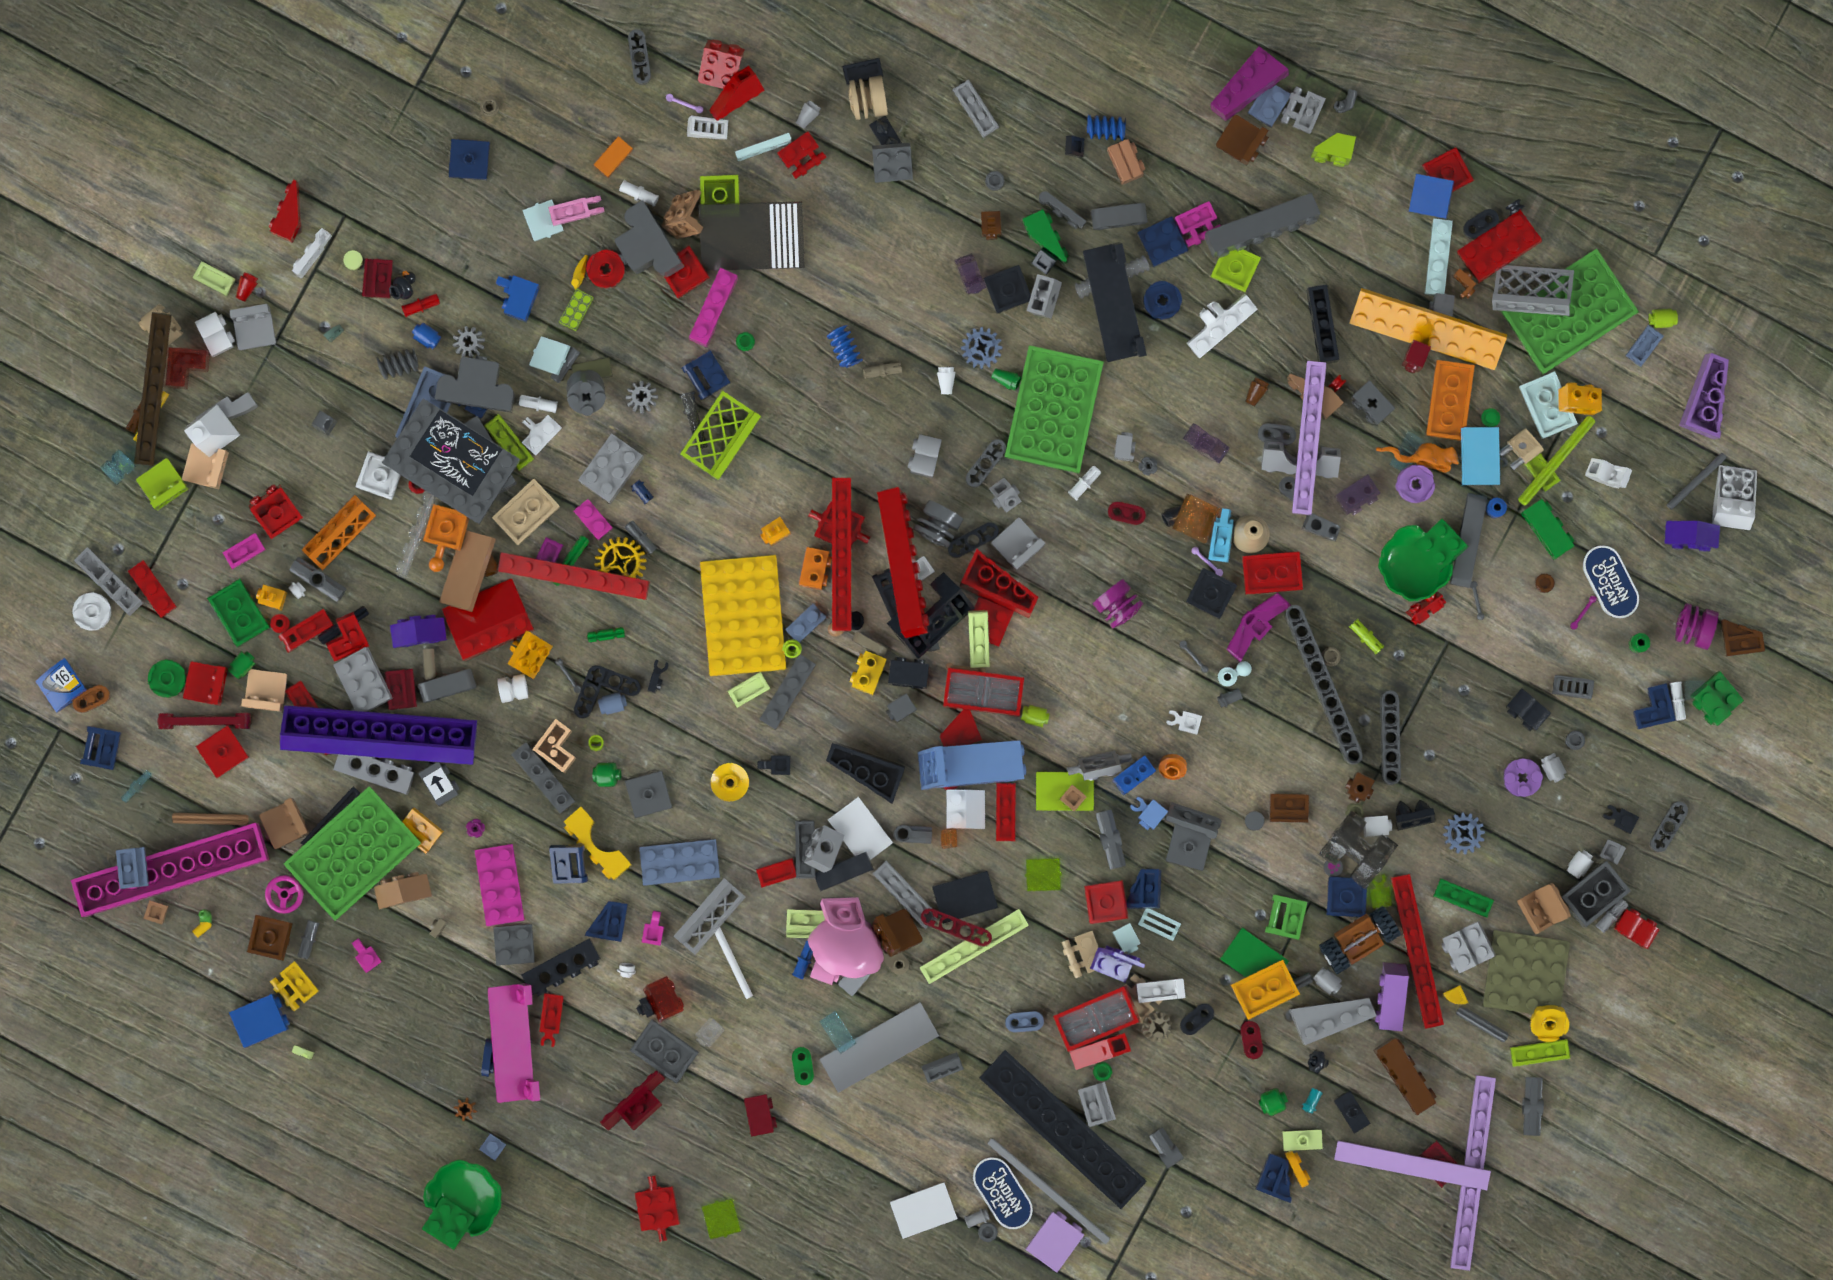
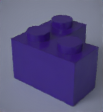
M1666 521L1664 544L1672 545V549H1684V546H1688V549L1710 552L1711 548H1719L1720 525L1701 521Z
M435 615L424 616V619H421V616H412L409 619L397 620V624L390 625L393 648L410 647L447 640L444 617L436 618Z

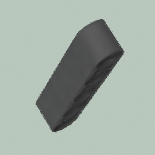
M1467 494L1459 536L1469 547L1454 560L1453 573L1450 580L1451 585L1470 588L1487 496Z
M1389 690L1380 697L1381 772L1383 782L1387 785H1394L1399 782L1401 777L1399 697L1396 692ZM1387 694L1394 697L1392 705H1388L1384 700ZM1390 713L1394 716L1395 721L1393 724H1388L1385 721L1386 714ZM1387 733L1394 734L1395 741L1393 743L1386 741L1385 736ZM1388 752L1395 754L1396 759L1394 762L1387 761L1386 754ZM1388 771H1393L1396 774L1395 781L1391 782L1387 779L1386 774Z

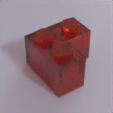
M169 347L165 385L168 388L188 390L189 371L209 372L210 353L207 350Z

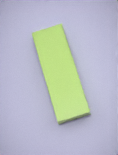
M968 611L970 668L990 667L988 611Z

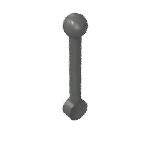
M1472 581L1470 588L1473 589L1478 611L1477 619L1483 620L1484 614L1481 611L1476 589L1478 584L1476 581Z
M1181 641L1179 644L1180 648L1185 649L1201 667L1203 673H1207L1208 667L1203 665L1187 647L1186 641Z
M558 658L555 661L556 665L560 666L574 687V692L579 693L581 687L572 679L564 667L562 659Z

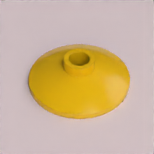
M726 763L719 766L711 777L712 791L723 801L732 802L739 800L746 794L749 787V778L746 771L734 763ZM728 779H732L734 781V784L732 786H728L726 784Z

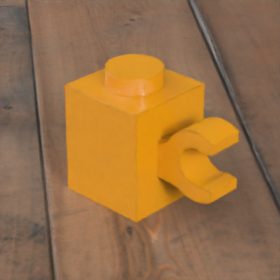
M781 517L761 528L762 534H760L764 543H769L771 546L791 535Z
M263 585L262 588L258 589L256 599H258V603L282 611L287 592Z

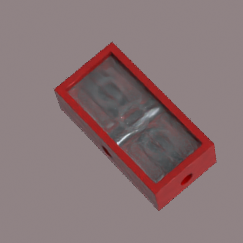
M948 668L943 707L1019 717L1024 677Z
M1127 986L1118 988L1053 1016L1068 1052L1141 1021Z

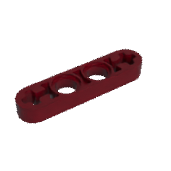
M930 908L925 909L921 914V921L928 927L980 947H987L992 942L991 933L976 925ZM932 912L933 917L937 919L938 915H941L942 918L939 920V926H935L937 922L930 920L929 923L926 922L927 919L924 915ZM945 919H950L953 922V927L949 930L942 927V922ZM963 926H968L971 929V934L967 937L960 934V929ZM974 929L978 930L976 933L978 935L986 933L989 940L984 941V943H980V939L975 937L974 941L971 940L974 935Z

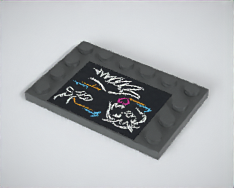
M423 398L382 461V464L480 525L519 464L520 459Z

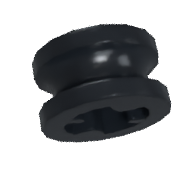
M1517 199L1506 207V210H1510V216L1525 207L1524 204L1520 203L1521 199Z

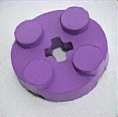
M1408 465L1399 473L1395 488L1399 495L1408 502L1420 503L1426 501L1431 497L1435 489L1433 474L1424 466ZM1418 479L1420 486L1413 489L1412 481Z
M1524 758L1509 763L1503 775L1506 789L1511 794L1519 797L1534 794L1540 788L1543 778L1539 766L1532 760ZM1526 773L1527 782L1522 781L1520 783L1518 781L1520 778L1518 774Z

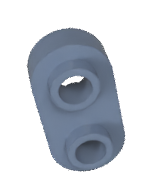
M1035 1011L1012 1013L1005 1020L1006 1028L1011 1032L1037 1031L1044 1024L1043 1016ZM1031 1018H1037L1038 1022L1036 1025L1031 1024ZM1013 1019H1017L1019 1022L1015 1027L1011 1025Z

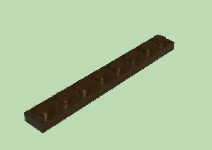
M152 312L134 459L135 464L154 466L172 314Z

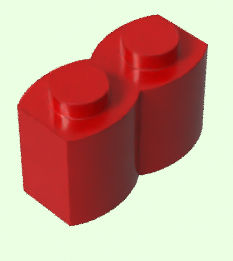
M1632 908L1630 911L1625 909L1613 929L1644 949H1648L1660 930L1656 927L1657 923L1649 918L1645 921L1640 917L1641 913Z

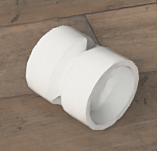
M524 674L515 675L512 679L509 677L497 679L502 703L511 702L514 698L518 700L529 698Z

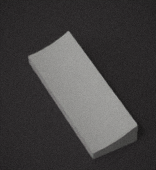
M919 1002L820 1058V1061L839 1093L939 1035L922 1004Z

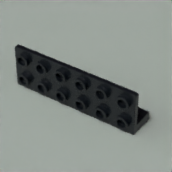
M1117 242L1084 250V261L1107 362L1134 356H1147L1144 339L1140 335L1125 268L1126 257L1123 244Z

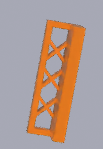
M354 495L304 546L302 551L317 566L324 570L376 515ZM363 510L369 513L364 520H358L359 514ZM349 525H354L353 531L345 534V529ZM335 539H340V544L337 547L331 548L332 542ZM321 553H327V558L322 563L316 559Z

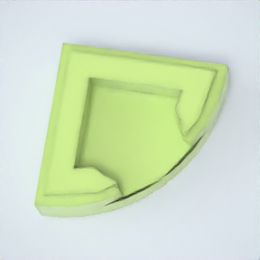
M294 1045L292 1053L307 1059H312L314 1052L298 1045Z

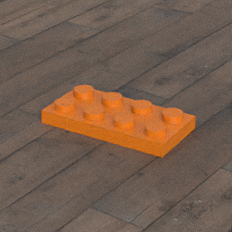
M1436 360L1426 436L1461 441V428L1467 426L1475 365Z

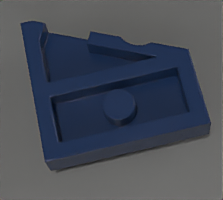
M1160 869L1140 870L1136 882L1130 889L1131 893L1126 901L1127 909L1160 908Z
M608 901L593 924L586 931L585 936L622 942L628 904Z

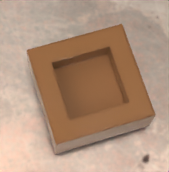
M1071 785L1060 800L1071 810L1075 811L1085 800L1086 796L1075 786Z
M149 900L143 919L163 925L169 906Z

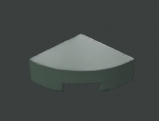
M337 325L327 331L324 336L329 342H332L344 332V329L341 325Z

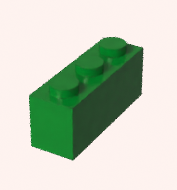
M1541 499L1523 511L1521 515L1551 558L1555 560L1573 548V542L1575 541L1569 532L1565 533L1562 527L1564 525L1558 516L1554 517L1551 512L1553 509L1548 501L1544 502Z

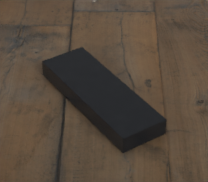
M864 852L833 865L832 870L824 873L821 871L816 872L815 880L821 892L872 871L874 868L867 852Z

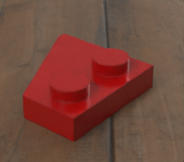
M962 710L939 736L943 747L971 745L982 740L972 713L969 710Z

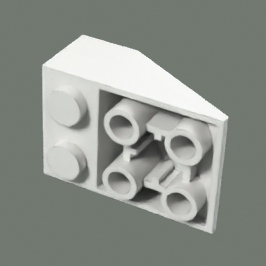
M1719 465L1712 524L1744 530L1751 529L1755 519L1757 470Z

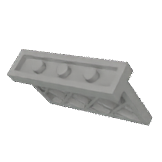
M1506 265L1496 273L1492 298L1493 310L1569 316L1574 270ZM1501 271L1510 272L1512 276L1504 280L1501 277ZM1523 273H1529L1531 277L1525 282L1519 277ZM1545 274L1550 279L1543 283L1538 277ZM1561 276H1569V280L1564 284H1562L1558 280V278ZM1517 279L1520 285L1513 289L1508 283ZM1535 280L1540 286L1532 290L1528 284ZM1554 281L1559 287L1552 292L1547 286ZM1504 286L1510 291L1507 294H1498V291ZM1525 288L1529 294L1520 296L1517 292ZM1544 289L1548 295L1539 297L1536 293ZM1563 290L1567 294V299L1557 298L1555 295Z

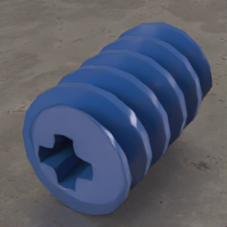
M1088 115L1087 133L1090 135V139H1093L1094 135L1097 134L1098 140H1100L1104 134L1106 140L1109 139L1110 135H1112L1113 140H1116L1118 135L1121 141L1124 140L1126 118L1123 122L1121 116H1119L1115 122L1113 116L1110 117L1109 121H1107L1106 116H1103L1100 121L1098 115L1095 116L1094 120H1092L1091 115Z
M848 325L839 327L827 335V339H833L830 345L837 346L833 352L840 353L836 359L843 360L839 366L846 368L863 361V359L856 358L860 352L853 351L857 345H850L854 338H847L851 331H844Z

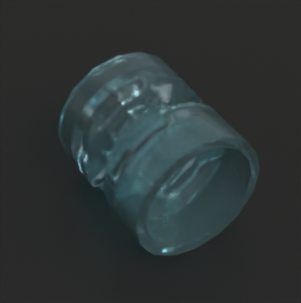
M120 449L111 456V461L107 460L100 466V469L116 485L125 478V473L129 474L137 467Z

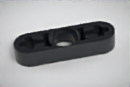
M992 522L986 523L952 541L948 547L949 555L952 558H960L994 540L999 533L997 525ZM989 526L991 529L994 528V535L990 536L988 534L984 536L986 540L982 542L981 535L978 533V531L981 530V533L983 534L987 531L986 527ZM971 535H976L979 539L978 544L975 546H971L968 543V537ZM964 539L965 545L969 549L965 550V547L960 549V554L952 553L953 545L956 544L957 547L962 545L961 540Z

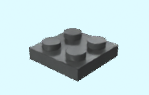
M910 143L872 146L875 183L913 180Z
M532 924L493 927L496 966L535 963Z

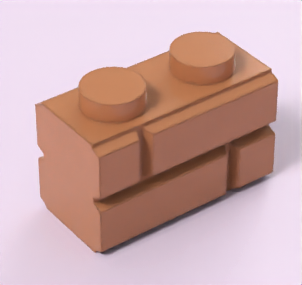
M1129 139L1107 148V152L1122 185L1143 176L1145 167L1142 160H1138L1135 155L1138 151L1134 142L1130 143Z

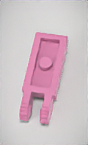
M601 197L581 198L548 207L553 227L605 212L603 207L588 209L587 204L598 203L601 201Z

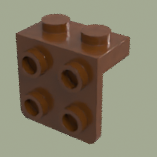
M1234 115L1217 141L1216 147L1247 166L1250 161L1253 163L1257 158L1259 146L1263 147L1269 139L1267 136L1269 130L1263 126L1259 129L1240 116Z
M907 909L899 910L887 917L881 914L872 923L873 930L879 936L882 946L889 957L914 947L923 940Z

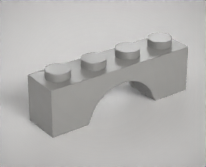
M1264 441L1261 470L1295 474L1297 458L1287 452L1284 444L1281 442ZM1320 448L1317 453L1315 475L1323 476L1324 478H1338L1341 459L1340 449Z

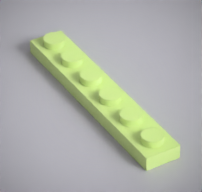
M1018 909L986 928L992 935V942L989 946L980 947L964 941L921 966L920 970L930 984L1029 925ZM986 933L983 935L976 934L971 938L973 941L975 937L979 938L980 943L989 940Z

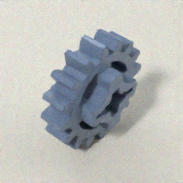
M981 327L980 332H977L974 328L972 335L970 333L966 334L968 340H962L966 346H962L961 350L966 351L962 354V357H968L967 364L973 362V368L978 364L980 369H983L984 365L990 368V362L997 363L995 357H1001L998 351L1002 350V346H998L1001 339H995L997 336L996 332L991 335L989 328L984 332L983 327ZM981 336L988 337L991 340L986 341L982 339ZM974 339L975 345L969 349V344ZM979 342L982 346H986L985 356L981 350L977 351ZM994 347V353L991 357H989L988 352L990 349H993ZM972 356H979L983 361L976 360Z
M1461 813L1460 818L1455 814L1453 815L1454 821L1448 819L1447 821L1450 825L1443 827L1447 830V833H1444L1443 836L1448 838L1445 844H1451L1450 850L1455 847L1457 854L1460 850L1463 851V854H1467L1468 849L1473 853V847L1480 848L1481 846L1478 842L1484 841L1480 837L1485 833V831H1480L1483 824H1477L1478 817L1471 819L1472 814L1465 817V814ZM1468 821L1469 823H1467V825L1461 826L1457 822ZM1474 828L1476 829V839L1472 831ZM1452 829L1455 831L1454 839L1451 836ZM1459 829H1461V830H1465V829H1466V830H1467V833H1466V834H1467L1468 838H1467V837L1461 838L1460 835H1461L1462 833L1460 832ZM1464 841L1470 844L1469 846L1465 847L1459 846V844Z

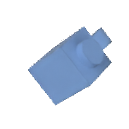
M1137 797L1136 799L1140 802V807L1135 808L1131 805L1130 808L1135 812L1142 811L1138 817L1141 820L1139 824L1146 830L1149 828L1154 830L1168 811L1155 800H1152L1147 805L1142 798Z

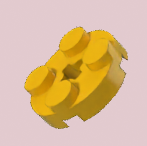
M1555 1005L1536 1007L1530 1018L1531 1031L1539 1040L1544 1042L1559 1040V1037L1563 1034L1565 1035L1569 1030V1019L1565 1009ZM1552 1021L1555 1023H1552L1551 1026H1547L1546 1022Z

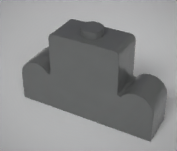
M641 200L626 211L624 218L632 229L615 239V243L621 252L619 257L623 263H628L631 270L636 274H640L653 265L654 269L664 277L671 276L685 267L648 205Z
M476 356L475 359L462 357L458 379L455 380L450 375L441 376L437 382L435 400L512 413L515 394L513 389L507 384H500L497 387L500 365L497 362L487 361V357Z

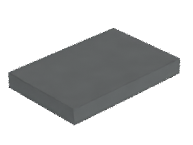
M651 1019L629 1050L676 1084L699 1053L653 1019Z

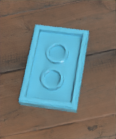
M1499 427L1461 428L1462 485H1500Z

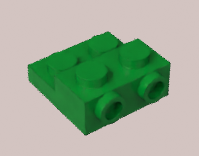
M1721 671L1716 672L1690 695L1694 700L1692 701L1693 706L1698 711L1702 710L1707 723L1719 726L1732 714L1731 711L1744 701Z

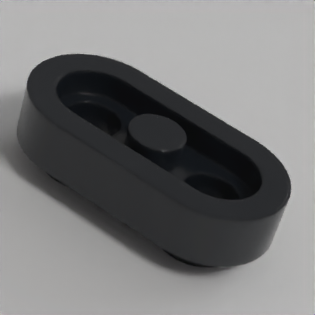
M1486 209L1468 220L1463 226L1464 235L1469 239H1476L1495 227L1499 221L1497 212L1492 209ZM1485 217H1491L1492 222L1487 223ZM1469 227H1475L1476 232L1471 233Z
M1209 1004L1198 1005L1181 1020V1031L1186 1035L1197 1033L1213 1019L1214 1009ZM1203 1009L1207 1010L1208 1015L1206 1017L1201 1016V1011ZM1187 1022L1193 1023L1192 1029L1186 1028Z

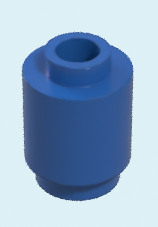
M425 323L417 324L412 331V334H414L413 339L427 348L434 349L441 339L438 332Z
M1493 498L1487 503L1485 510L1489 517L1497 519L1505 514L1507 505L1503 499ZM1495 504L1500 507L1499 511L1494 509Z

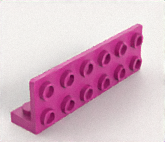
M522 983L489 987L488 1001L496 1101L498 1103L526 1099L540 1101L539 1081L533 1079L527 1005L533 1004L531 985Z

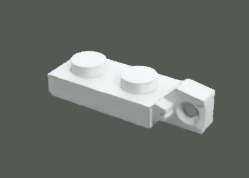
M323 228L315 234V241L306 247L302 258L297 259L293 265L292 271L299 278L304 277L332 237Z

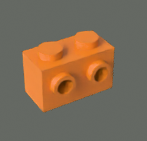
M806 547L799 586L821 591L823 586L826 587L828 575H825L826 567L830 568L832 561L829 551Z

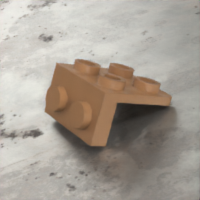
M1553 883L1543 886L1517 900L1535 935L1571 916L1568 906L1564 903L1558 888Z

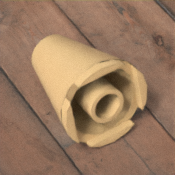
M1246 515L1235 522L1232 541L1239 550L1246 553H1256L1267 545L1270 532L1268 525L1263 519L1255 515ZM1250 529H1253L1256 533H1251Z

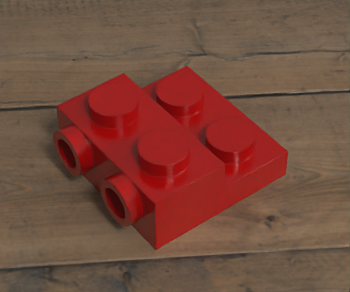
M273 484L265 490L267 492L262 497L259 495L255 496L250 500L251 504L248 506L271 539L303 518L280 484L278 486Z

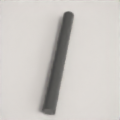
M1723 453L1719 454L1666 506L1670 510L1677 506L1727 457Z

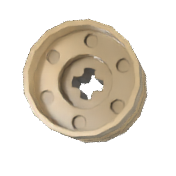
M881 75L869 77V86L867 87L864 86L862 79H859L860 88L855 87L854 80L849 81L848 95L855 120H860L859 111H864L865 119H867L869 109L873 110L875 117L888 115Z

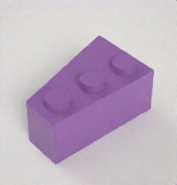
M1383 962L1382 974H1380L1379 979L1381 992L1377 996L1379 1011H1376L1375 1022L1378 1023L1379 1029L1403 1030L1409 978L1406 964Z

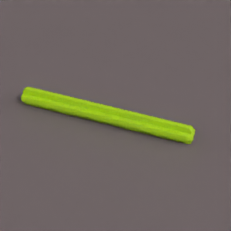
M1588 415L1518 498L1521 504L1527 505L1595 424L1594 418Z

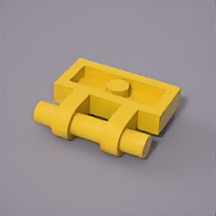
M296 961L280 973L284 978L281 983L276 977L270 981L276 994L279 993L285 1000V1005L287 1007L290 1006L294 1012L300 1008L295 1002L298 998L303 1003H306L319 992L318 988ZM287 985L295 992L292 996L285 989Z

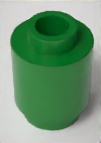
M1638 633L1630 638L1629 648L1637 654L1645 652L1650 647V639L1646 634ZM1639 639L1642 640L1643 646L1638 645Z
M241 651L229 664L230 667L227 670L239 680L256 664L254 662L255 657L248 651L245 653Z

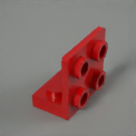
M191 661L183 699L221 706L228 668Z

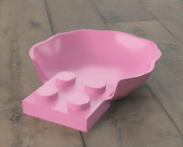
M859 898L822 899L820 905L825 920L812 931L808 939L809 947L813 951L816 962L830 974L842 975L847 978H860L867 974L878 972L884 960L881 940L874 932L873 926L865 920Z

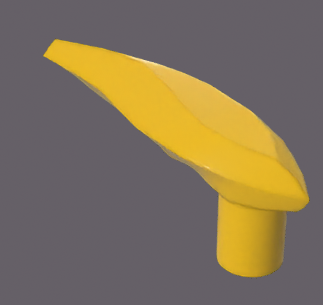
M585 255L580 260L574 271L571 284L575 290L584 279L588 255Z

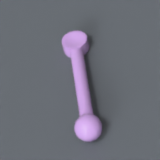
M672 94L666 95L668 102L674 101L696 110L697 113L703 112V107L701 106L697 107L674 98Z
M1197 547L1192 548V553L1197 554L1209 567H1211L1215 571V574L1219 576L1223 575V571L1221 569H1217L1208 559H1206L1199 552V549Z

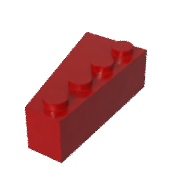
M976 548L960 583V587L1026 618H1030L1039 597Z

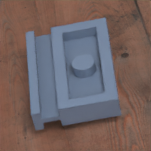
M1275 85L1257 97L1248 114L1271 128L1289 100L1290 93Z
M145 847L116 850L120 889L149 886Z

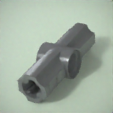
M300 557L293 562L289 570L336 602L342 598L347 589ZM316 575H322L323 581L320 584H314L313 578Z
M1112 810L1096 813L1100 829V840L1103 850H1105L1110 870L1126 866L1121 848L1122 841L1119 830L1115 825Z
M1525 1077V1097H1523L1522 1114L1524 1115L1523 1135L1540 1136L1541 1116L1544 1109V1100L1542 1098L1543 1078Z

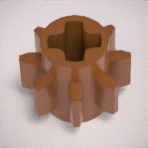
M468 1097L465 1099V1102L458 1099L460 1105L453 1107L458 1111L455 1117L462 1116L463 1122L467 1116L472 1120L473 1116L471 1114L478 1112L473 1109L476 1102L469 1103ZM465 1104L470 1109V1112H467L466 1115L461 1110V1107H464Z

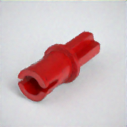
M434 294L423 299L417 298V301L402 305L401 307L405 317L421 311L424 313V310L439 305L440 300L438 295Z

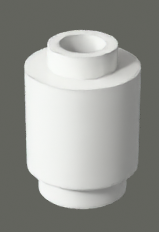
M1585 850L1582 853L1578 851L1568 864L1569 867L1566 871L1579 879L1586 874L1594 863L1591 860L1593 856Z

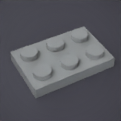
M368 647L333 665L355 711L369 712L393 699Z

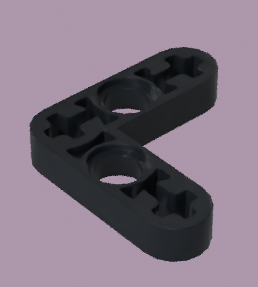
M598 665L592 666L588 670L574 706V713L581 719L589 717L601 686L633 697L640 693L641 684L633 678ZM600 669L599 673L602 676L601 678L597 677L595 683H599L598 687L587 683L589 679L592 681L594 678L591 672ZM615 675L620 678L619 685L611 686L609 684L611 676ZM623 679H627L625 683L632 685L633 682L636 683L637 691L630 693V689L624 687V690H620L623 685ZM587 687L595 689L593 697L585 696L584 690ZM581 698L592 701L591 705L589 703L586 705L588 712L579 715L578 707H582L584 701H580Z

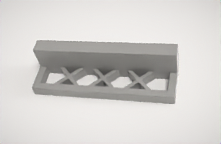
M724 878L673 937L696 955L745 899V896ZM734 891L739 897L734 902L727 903V896ZM718 907H724V914L721 917H715V910ZM705 922H711V929L707 932H702V925ZM699 936V943L692 948L687 942L692 937Z

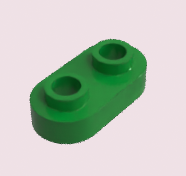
M799 1047L792 1053L794 1076L798 1084L806 1086L814 1079L812 1058L807 1048ZM799 1053H803L805 1055L804 1060L801 1061L798 1059ZM806 1072L808 1078L806 1080L801 1079V1073Z

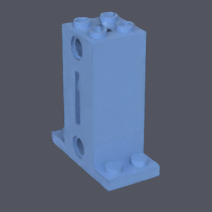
M1018 740L949 747L937 746L919 751L918 762L921 790L1011 782L1024 779V775H1026V766L1022 761L1024 746Z

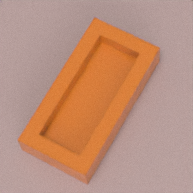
M618 136L594 163V167L609 178L632 152L633 148Z

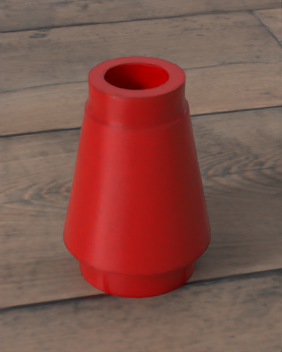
M244 272L243 276H240L235 297L246 302L257 286L258 278Z

